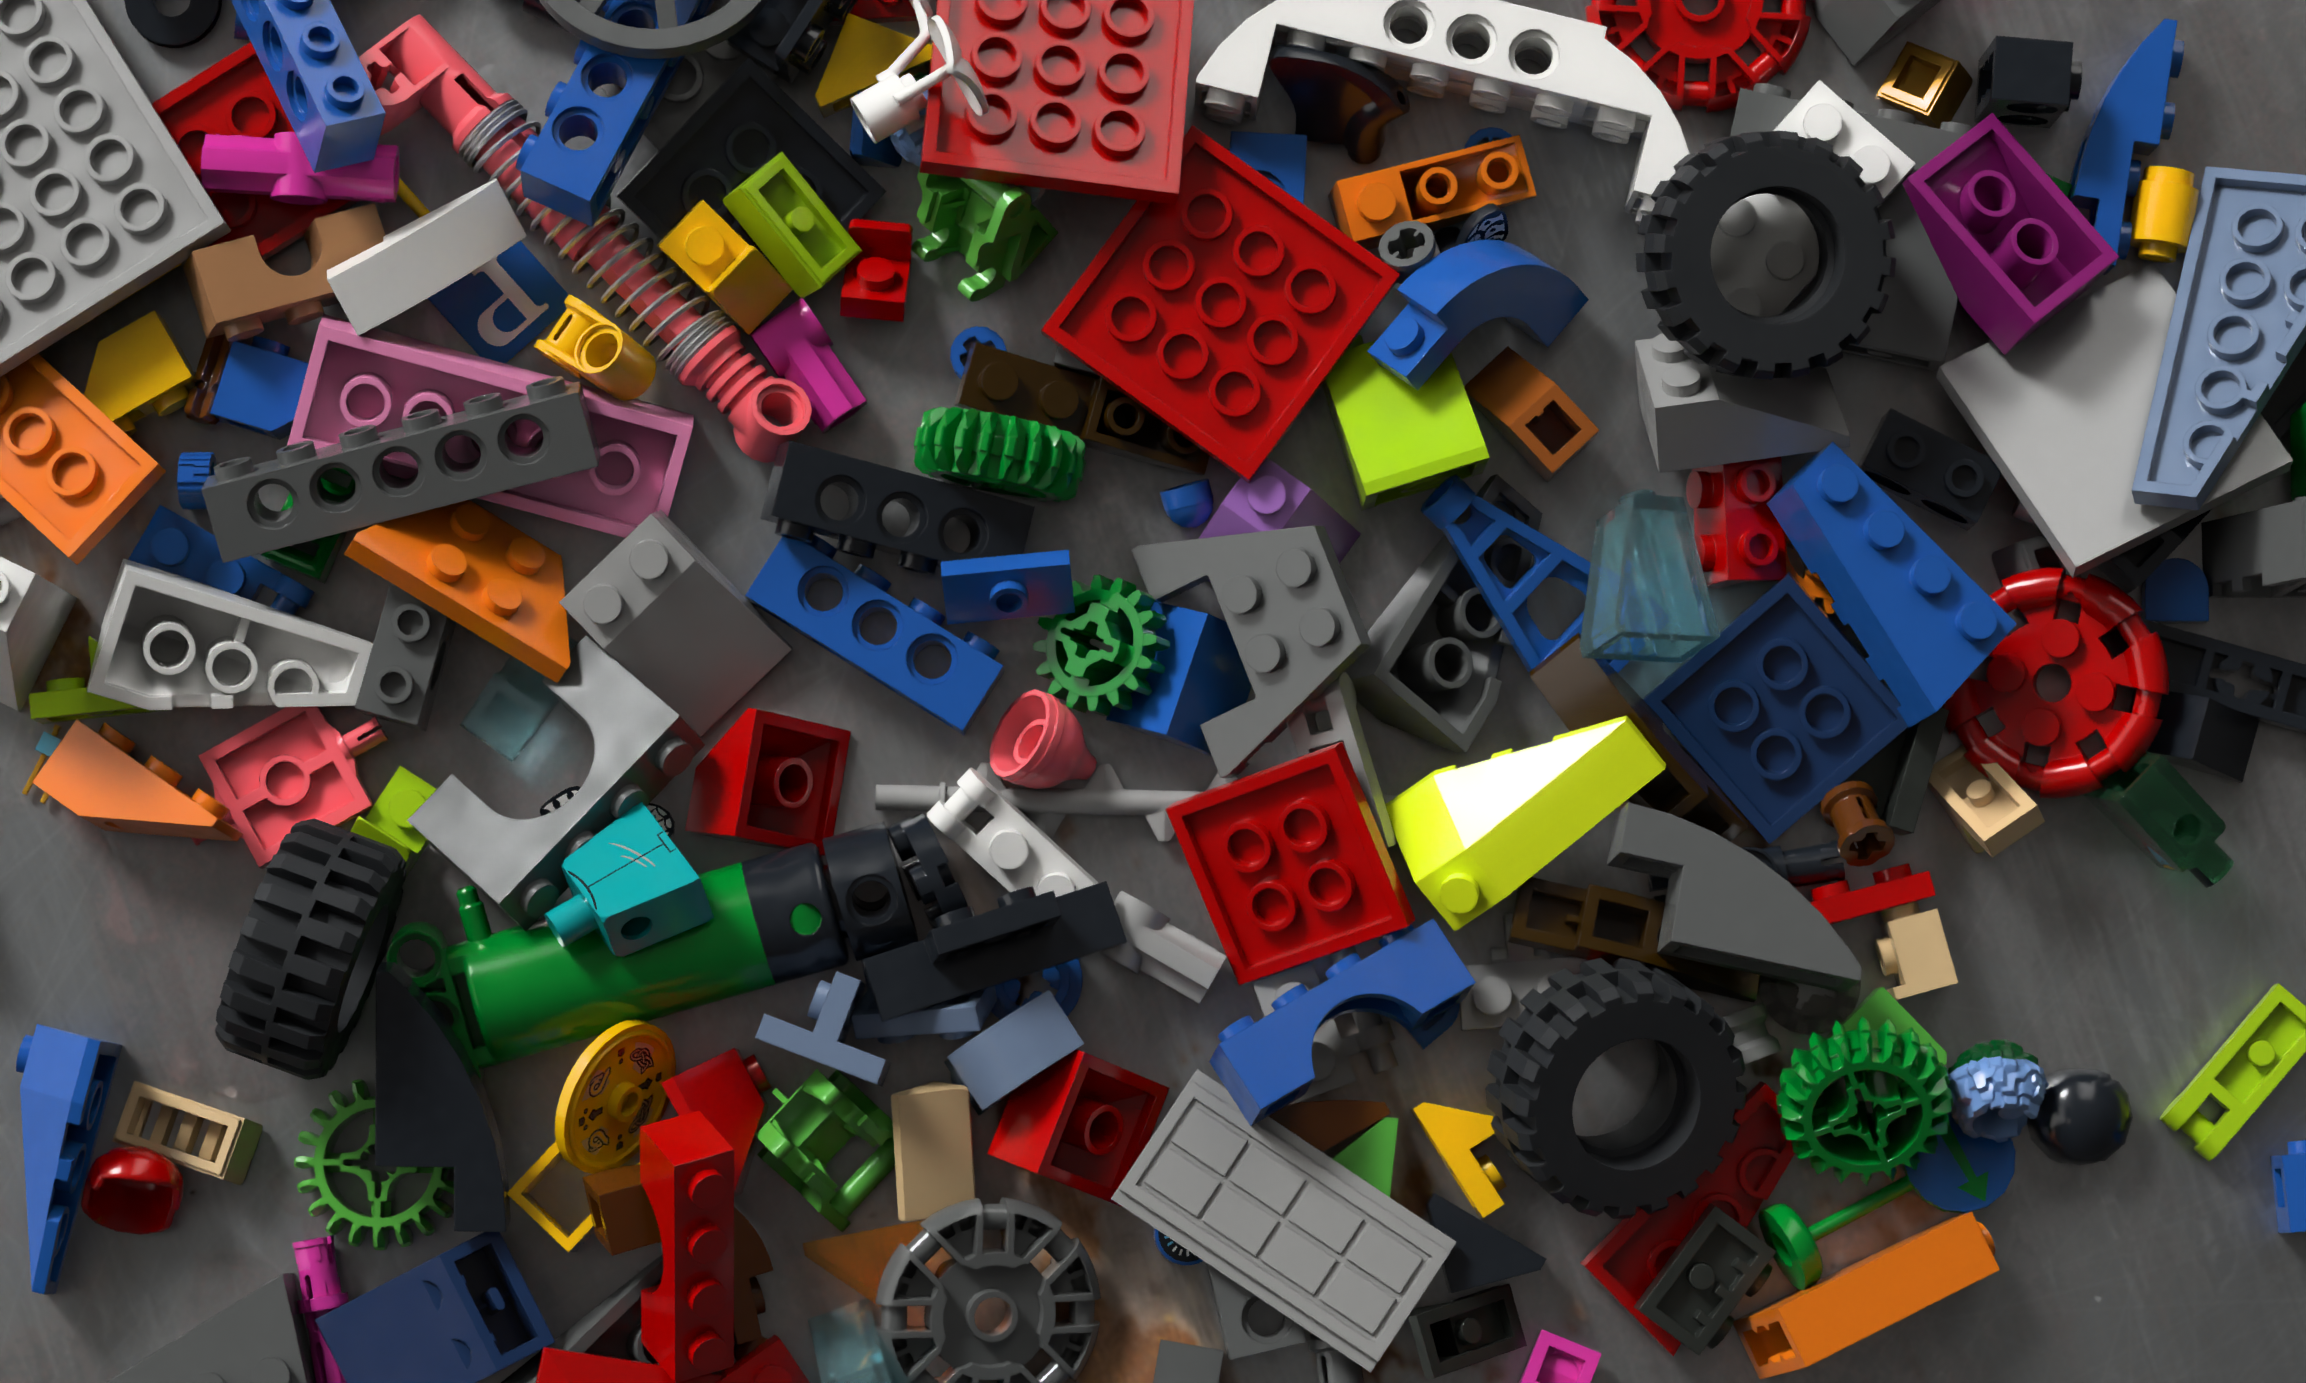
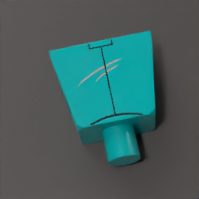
M643 802L633 806L565 858L561 868L573 897L544 914L551 931L562 947L568 946L595 930L612 954L621 957L699 926L714 918L700 877Z

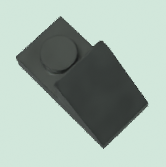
M1510 1283L1493 1286L1446 1303L1413 1309L1408 1316L1426 1380L1440 1377L1527 1346Z

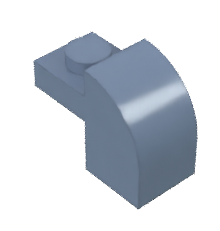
M1050 990L962 1045L947 1056L948 1059L944 1063L951 1072L952 1084L964 1085L969 1089L970 1103L977 1114L981 1115L1071 1052L1084 1045V1042Z

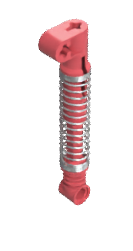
M419 14L412 17L359 57L386 112L380 135L393 130L424 107L452 136V148L459 154L460 158H463V162L467 163L469 167H474L475 173H481L485 170L491 176L488 182L497 178L500 186L505 191L504 193L508 201L513 199L519 205L516 210V216H523L527 213L533 219L530 230L537 231L541 228L547 234L544 245H551L555 242L562 249L558 254V259L565 260L570 257L574 262L578 261L572 269V274H579L590 265L594 268L596 272L587 282L586 288L593 289L603 280L610 285L602 295L601 303H608L618 294L625 300L616 310V318H621L631 309L639 315L630 325L629 332H636L646 323L653 329L645 338L643 347L651 346L660 337L667 343V346L657 356V361L667 359L665 369L670 370V374L674 375L675 379L684 386H695L701 392L709 389L705 397L711 403L720 400L717 409L722 414L731 411L727 420L734 426L735 441L743 453L751 459L763 463L774 462L779 444L787 441L797 442L808 425L812 413L810 399L804 390L794 382L786 379L775 378L774 376L765 379L764 377L768 370L761 364L754 368L753 366L757 359L751 353L742 356L746 347L740 342L741 331L734 325V322L730 321L729 317H725V313L721 310L706 314L710 306V297L700 296L692 299L695 295L696 284L693 281L679 284L682 270L679 267L665 269L668 256L664 252L650 255L653 251L654 240L650 237L637 240L640 225L637 223L623 225L625 210L622 208L611 210V196H609L593 227L524 197L521 174L516 169V162L520 150L529 135H540L541 124L537 121L526 123L528 110L523 109L519 101L515 100L510 94L497 93L422 15ZM388 71L395 77L389 91L381 88ZM633 228L634 233L628 241L621 233ZM648 243V247L644 255H642L636 248ZM662 257L663 260L656 270L650 262ZM676 272L677 275L672 284H670L664 277ZM686 287H691L685 299L679 291ZM705 301L700 313L692 307L699 302ZM763 415L774 417L779 421L781 427L771 424Z

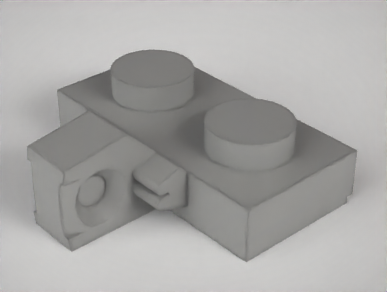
M1513 912L1504 913L1505 947L1490 948L1491 964L1465 966L1476 983L1464 1001L1460 1002L1461 1031L1502 1028L1507 1017L1516 1021L1525 1009L1519 1001L1533 988L1541 994L1551 986L1548 977L1564 968H1567L1574 975L1581 973L1580 964L1585 959L1577 957L1550 959L1549 951L1507 942Z

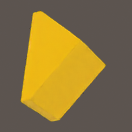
M848 13L815 94L822 117L826 118L851 107L850 98L857 95L858 91L863 92L877 84L878 81L875 76L887 70L915 38ZM927 44L898 77L901 78L908 73L915 76L918 73L929 72L932 45Z

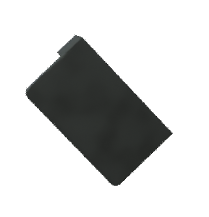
M1940 708L1936 713L1914 726L1907 727L1844 781H1862L1872 786L1878 799L1876 812L1879 818L1885 821L1886 825L1892 829L1893 834L1902 836L1914 833L1949 714L1947 709Z

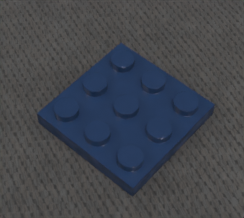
M1790 572L1643 699L1769 844L1817 805L1826 793L1844 782L1908 727L1897 710L1901 705L1884 679L1878 680L1864 656Z

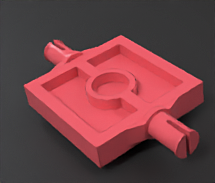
M320 706L285 707L198 755L213 782L215 799L230 809L224 821L243 833L241 838L244 839L259 868L263 869L269 865L274 854H277L285 835L290 833L292 826L296 823L315 818L339 827L372 809L374 804L359 779L355 757L384 741H388L385 731L380 729L382 726L375 716L366 723L342 735L329 724ZM191 838L196 846L200 845L201 842L207 840Z

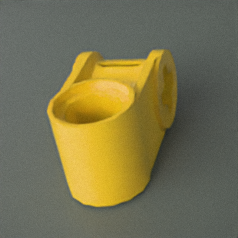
M569 294L564 301L567 307L566 311L546 340L538 339L533 346L534 349L578 379L584 378L617 399L625 401L642 395L651 386L656 374V362L652 354L616 324L583 301Z

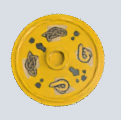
M640 1019L620 1022L600 1034L579 1057L564 1084L555 1116L556 1143L562 1157L570 1165L590 1174L617 1168L640 1150V1126L661 1120L670 1100L661 1083L674 1077L676 1070L675 1052L672 1042L662 1029Z

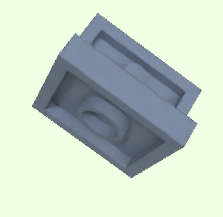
M836 971L832 983L820 980L807 1014L811 1019L817 1020L813 1032L764 1014L755 1036L756 1039L881 1087H883L891 1066V1062L844 1044L852 1025L851 1015L862 999L866 984L859 979Z

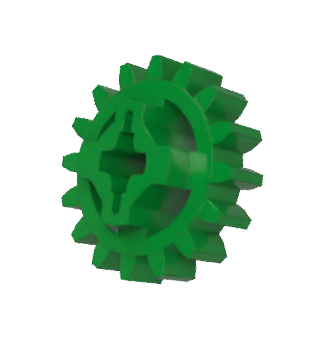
M1100 574L1093 576L1091 587L1075 580L1072 582L1075 613L1056 614L1053 619L1039 617L1037 623L1047 630L1048 634L1047 639L1033 643V650L1047 656V661L1036 668L1037 675L1053 680L1047 692L1056 698L1064 701L1067 700L1066 706L1083 713H1086L1089 709L1090 712L1101 716H1109L1112 705L1128 711L1132 709L1130 693L1136 691L1147 696L1151 694L1152 689L1146 681L1149 672L1163 674L1165 671V667L1155 660L1156 651L1170 648V641L1156 636V630L1167 622L1166 617L1150 610L1155 601L1154 597L1136 590V585L1118 577L1113 581ZM1090 640L1103 641V643L1112 646L1113 651L1108 652L1102 649L1099 651L1098 647L1090 644Z

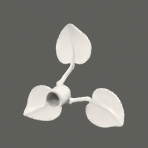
M909 0L915 10L920 28L918 37L887 70L875 76L878 81L877 84L850 98L851 105L860 123L875 144L902 128H905L910 135L924 127L925 115L919 114V111L926 108L927 103L923 92L951 75L954 76L966 100L977 115L982 116L989 111L988 103L977 74L970 63L962 58L960 45L948 25L940 16H933L928 0ZM930 40H933L946 64L917 82L910 73L899 78L898 75ZM1022 186V189L1031 196V203L1038 200L1045 192V188Z

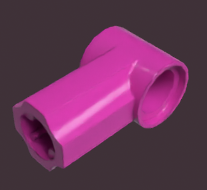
M803 298L749 334L778 378L792 381L804 390L811 403V419L815 425L817 424L822 433L839 426L868 404L861 391L830 348L833 345L830 337Z

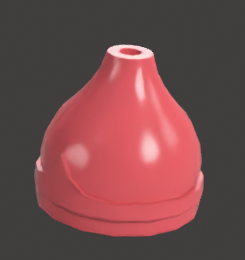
M1035 689L1023 693L1006 710L993 734L989 751L990 766L996 775L1012 784L1033 789L1050 788L1067 780H1087L1094 773L1097 764L1096 758L1087 748L1083 728L1072 710L1052 694Z

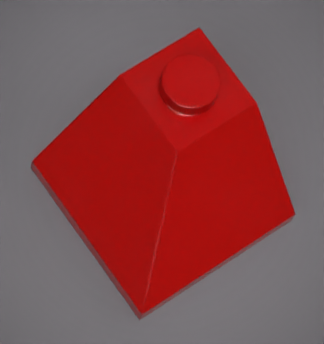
M748 708L695 768L685 831L784 850L806 843H814L819 848L821 856H826L822 839L834 835L851 731L760 709Z
M733 1048L661 1084L678 1116L700 1111L734 1149V1197L743 1193L759 1141L755 1134L763 1127L769 1105L762 1093L771 1089L772 1085L755 1054L744 1059L739 1049Z
M1076 1049L1010 1094L987 1154L1122 1207L1111 1198L1149 1142L1170 1088Z

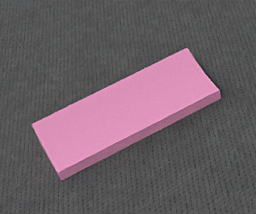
M323 314L316 333L287 446L303 441H313L315 449L340 443L338 435L353 428L376 425L377 432L380 433L403 427L401 418L427 409H438L440 417L465 411L463 405L465 401L489 393H501L502 400H508L527 395V385L553 376L377 328H372L357 336L350 321ZM564 380L565 385L573 383L571 381ZM581 384L600 450L599 466L478 497V499L626 538L651 513L662 510L667 517L669 516L693 429L694 415L637 399L623 401L613 397L604 390ZM520 419L511 423L507 428L509 438L521 447L535 446L543 439L541 428L531 420ZM454 436L445 443L447 454L456 462L470 463L481 455L476 441L468 436ZM392 452L383 458L384 468L389 475L408 479L418 472L416 461L405 452Z

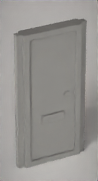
M1198 1069L1111 1198L1370 1373L1456 1244V1241L1269 1116L1250 1126L1228 1090Z

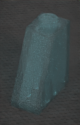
M1650 489L1632 491L1623 495L1618 500V506L1596 520L1580 639L1582 658L1682 663L1720 637L1684 497L1656 495L1655 491Z
M869 1297L808 1319L822 1383H896L877 1330H875L879 1324Z

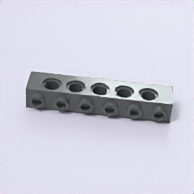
M562 376L551 377L527 385V395L503 401L501 393H489L465 401L463 403L465 411L440 417L438 409H427L401 418L403 427L378 433L376 425H365L339 434L340 443L315 449L313 441H303L278 449L276 451L278 459L253 465L251 457H241L213 467L215 475L207 477L201 490L223 563L598 467L600 450L581 382L577 381L565 385ZM520 419L531 420L541 428L543 439L535 446L521 447L509 438L507 428L514 421ZM454 436H468L476 441L481 455L473 462L459 463L447 454L445 443ZM392 452H405L416 461L418 472L408 479L394 478L385 470L383 458ZM330 468H342L352 475L356 488L346 495L332 494L323 486L321 474ZM268 484L281 485L290 492L293 505L284 511L270 510L262 504L259 498V489Z

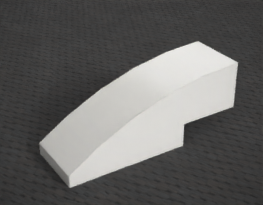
M496 178L383 236V242L327 270V281L357 336L468 275L527 235Z

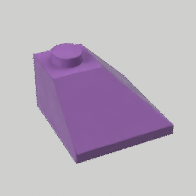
M1267 458L1250 483H1247L1241 477L1239 478L1199 539L1313 525L1325 526L1340 564L1361 533L1311 488Z

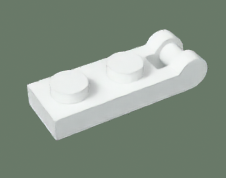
M969 768L957 781L960 788L946 803L939 800L926 814L929 820L944 835L955 841L1009 892L1033 886L1036 896L1054 890L1055 896L1058 897L1098 884L1092 876L973 768ZM980 805L992 816L976 831L965 819Z

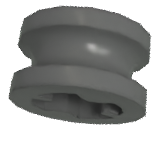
M1404 221L1392 226L1380 239L1378 248L1382 261L1400 273V277L1396 282L1398 284H1402L1420 266L1440 254V249L1436 244L1432 230L1426 224L1418 221ZM1414 248L1413 257L1405 259L1408 254L1407 250Z

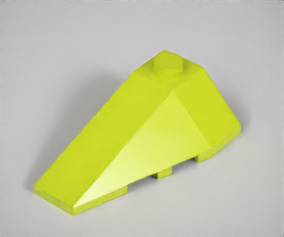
M1626 715L1556 735L1548 743L1513 752L1511 748L1493 753L1489 760L1457 768L1455 764L1435 770L1385 805L1395 838L1415 884L1451 928L1457 931L1520 887L1665 770L1666 763Z

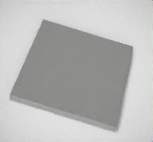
M2155 263L2071 302L2006 355L2001 352L1993 341H1990L1939 366L1936 375L1944 390L2072 578L2288 472L2293 463L2292 457L2260 413L2199 510L2134 503L2132 486L2176 298L2175 291Z

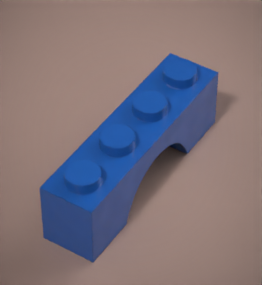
M1434 918L1416 929L1411 924L1408 927L1386 934L1378 941L1382 949L1363 960L1358 953H1353L1343 958L1325 972L1328 980L1310 991L1307 990L1304 984H1300L1278 997L1271 1004L1275 1010L1271 1014L1257 1022H1254L1250 1015L1245 1016L1219 1033L1217 1037L1221 1043L1218 1044L1209 1062L1250 1126L1305 1095L1315 1078L1312 1063L1314 1035L1328 1021L1347 1013L1371 1012L1386 1016L1398 1022L1409 1031H1413L1464 1001L1476 982Z

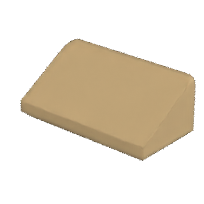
M933 1081L892 1094L891 1107L898 1220L913 1221L926 1219L947 1206L975 1199L969 1089L964 1085Z

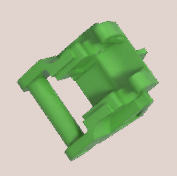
M920 170L918 172L917 180L922 189V202L916 216L919 218V222L931 234L925 238L917 239L912 245V251L924 262L934 261L949 252L959 251L964 255L966 263L975 269L977 273L970 278L963 279L957 289L971 302L979 301L1003 288L1006 279L1009 282L1016 280L1059 233L1043 214L1031 204V196L1020 187L1010 188L1006 183L920 173Z
M816 1069L790 1098L780 1089H774L772 1093L783 1105L755 1134L765 1145L757 1155L794 1187L822 1216L843 1233L851 1224L847 1218L895 1168L892 1119L841 1071L836 1069L827 1078ZM852 1136H857L867 1141L873 1148L879 1144L880 1146L835 1192L834 1190L838 1185L829 1177L825 1169L827 1167L826 1164Z

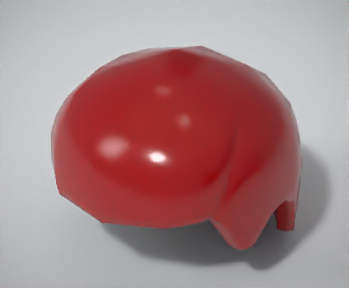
M143 1146L116 1147L95 1159L91 1165L84 1185L81 1207L83 1212L96 1224L116 1232L139 1235L163 1232L170 1228L175 1212L180 1208L184 1192L183 1175L179 1172L178 1167L161 1153Z

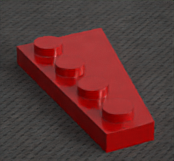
M1762 1081L1746 1095L1744 1109H1735L1733 1119L1741 1124L1733 1143L1724 1142L1718 1153L1724 1160L1714 1173L1711 1174L1708 1170H1705L1695 1180L1699 1188L1684 1199L1677 1194L1668 1197L1669 1206L1652 1214H1647L1639 1206L1636 1207L1635 1216L1623 1219L1580 1262L1672 1356L1677 1352L1681 1342L1633 1306L1710 1203L1717 1206L1747 1229L1763 1200H1768L1795 1155L1791 1140H1786V1136L1781 1131L1780 1118L1782 1116L1777 1110V1094Z

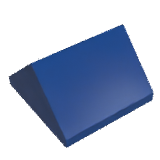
M1154 602L1150 610L1165 615L1167 620L1161 628L1156 630V636L1170 641V648L1156 651L1155 660L1165 667V671L1163 674L1149 672L1146 681L1152 689L1151 694L1147 696L1133 691L1130 693L1132 709L1126 711L1112 705L1106 721L1212 756L1200 725L1246 703L1252 688L1226 621L1208 613Z

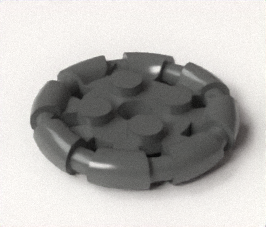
M1002 1197L999 1204H982L979 1198L952 1204L933 1213L919 1223L923 1230L907 1246L900 1242L883 1271L875 1303L881 1305V1325L874 1327L876 1341L882 1361L894 1383H979V1380H997V1383H1066L1070 1378L1074 1382L1077 1380L1093 1352L1098 1337L1100 1322L1094 1320L1095 1300L1100 1299L1101 1295L1096 1271L1087 1250L1079 1238L1070 1239L1060 1229L1062 1226L1060 1219L1034 1204L1021 1200ZM983 1230H1000L1001 1248H983ZM942 1247L953 1259L941 1263L934 1275L925 1264ZM1044 1248L1052 1258L1050 1260L1051 1264L1040 1274L1030 1261ZM988 1298H1001L1005 1304L1003 1321L991 1330L978 1329L975 1323L977 1307ZM1055 1302H1069V1319L1055 1322ZM907 1306H925V1326L907 1325ZM1042 1348L1052 1360L1034 1377L1024 1365ZM939 1356L951 1366L940 1377L934 1378L925 1368Z

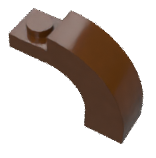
M640 1164L612 1168L582 1177L595 1236L612 1256L647 1245L661 1243L660 1232L652 1205L640 1182ZM734 1206V1341L739 1345L762 1338L757 1315L765 1313L766 1308L761 1287L755 1276L774 1270L769 1254L759 1234L745 1216Z

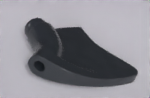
M1277 46L1270 52V68L1294 105L1296 112L1295 134L1307 135V141L1343 144L1347 149L1348 156L1358 164L1364 165L1375 162L1380 157L1385 143L1387 125L1410 110L1409 98L1402 85L1375 67L1337 54L1286 46Z

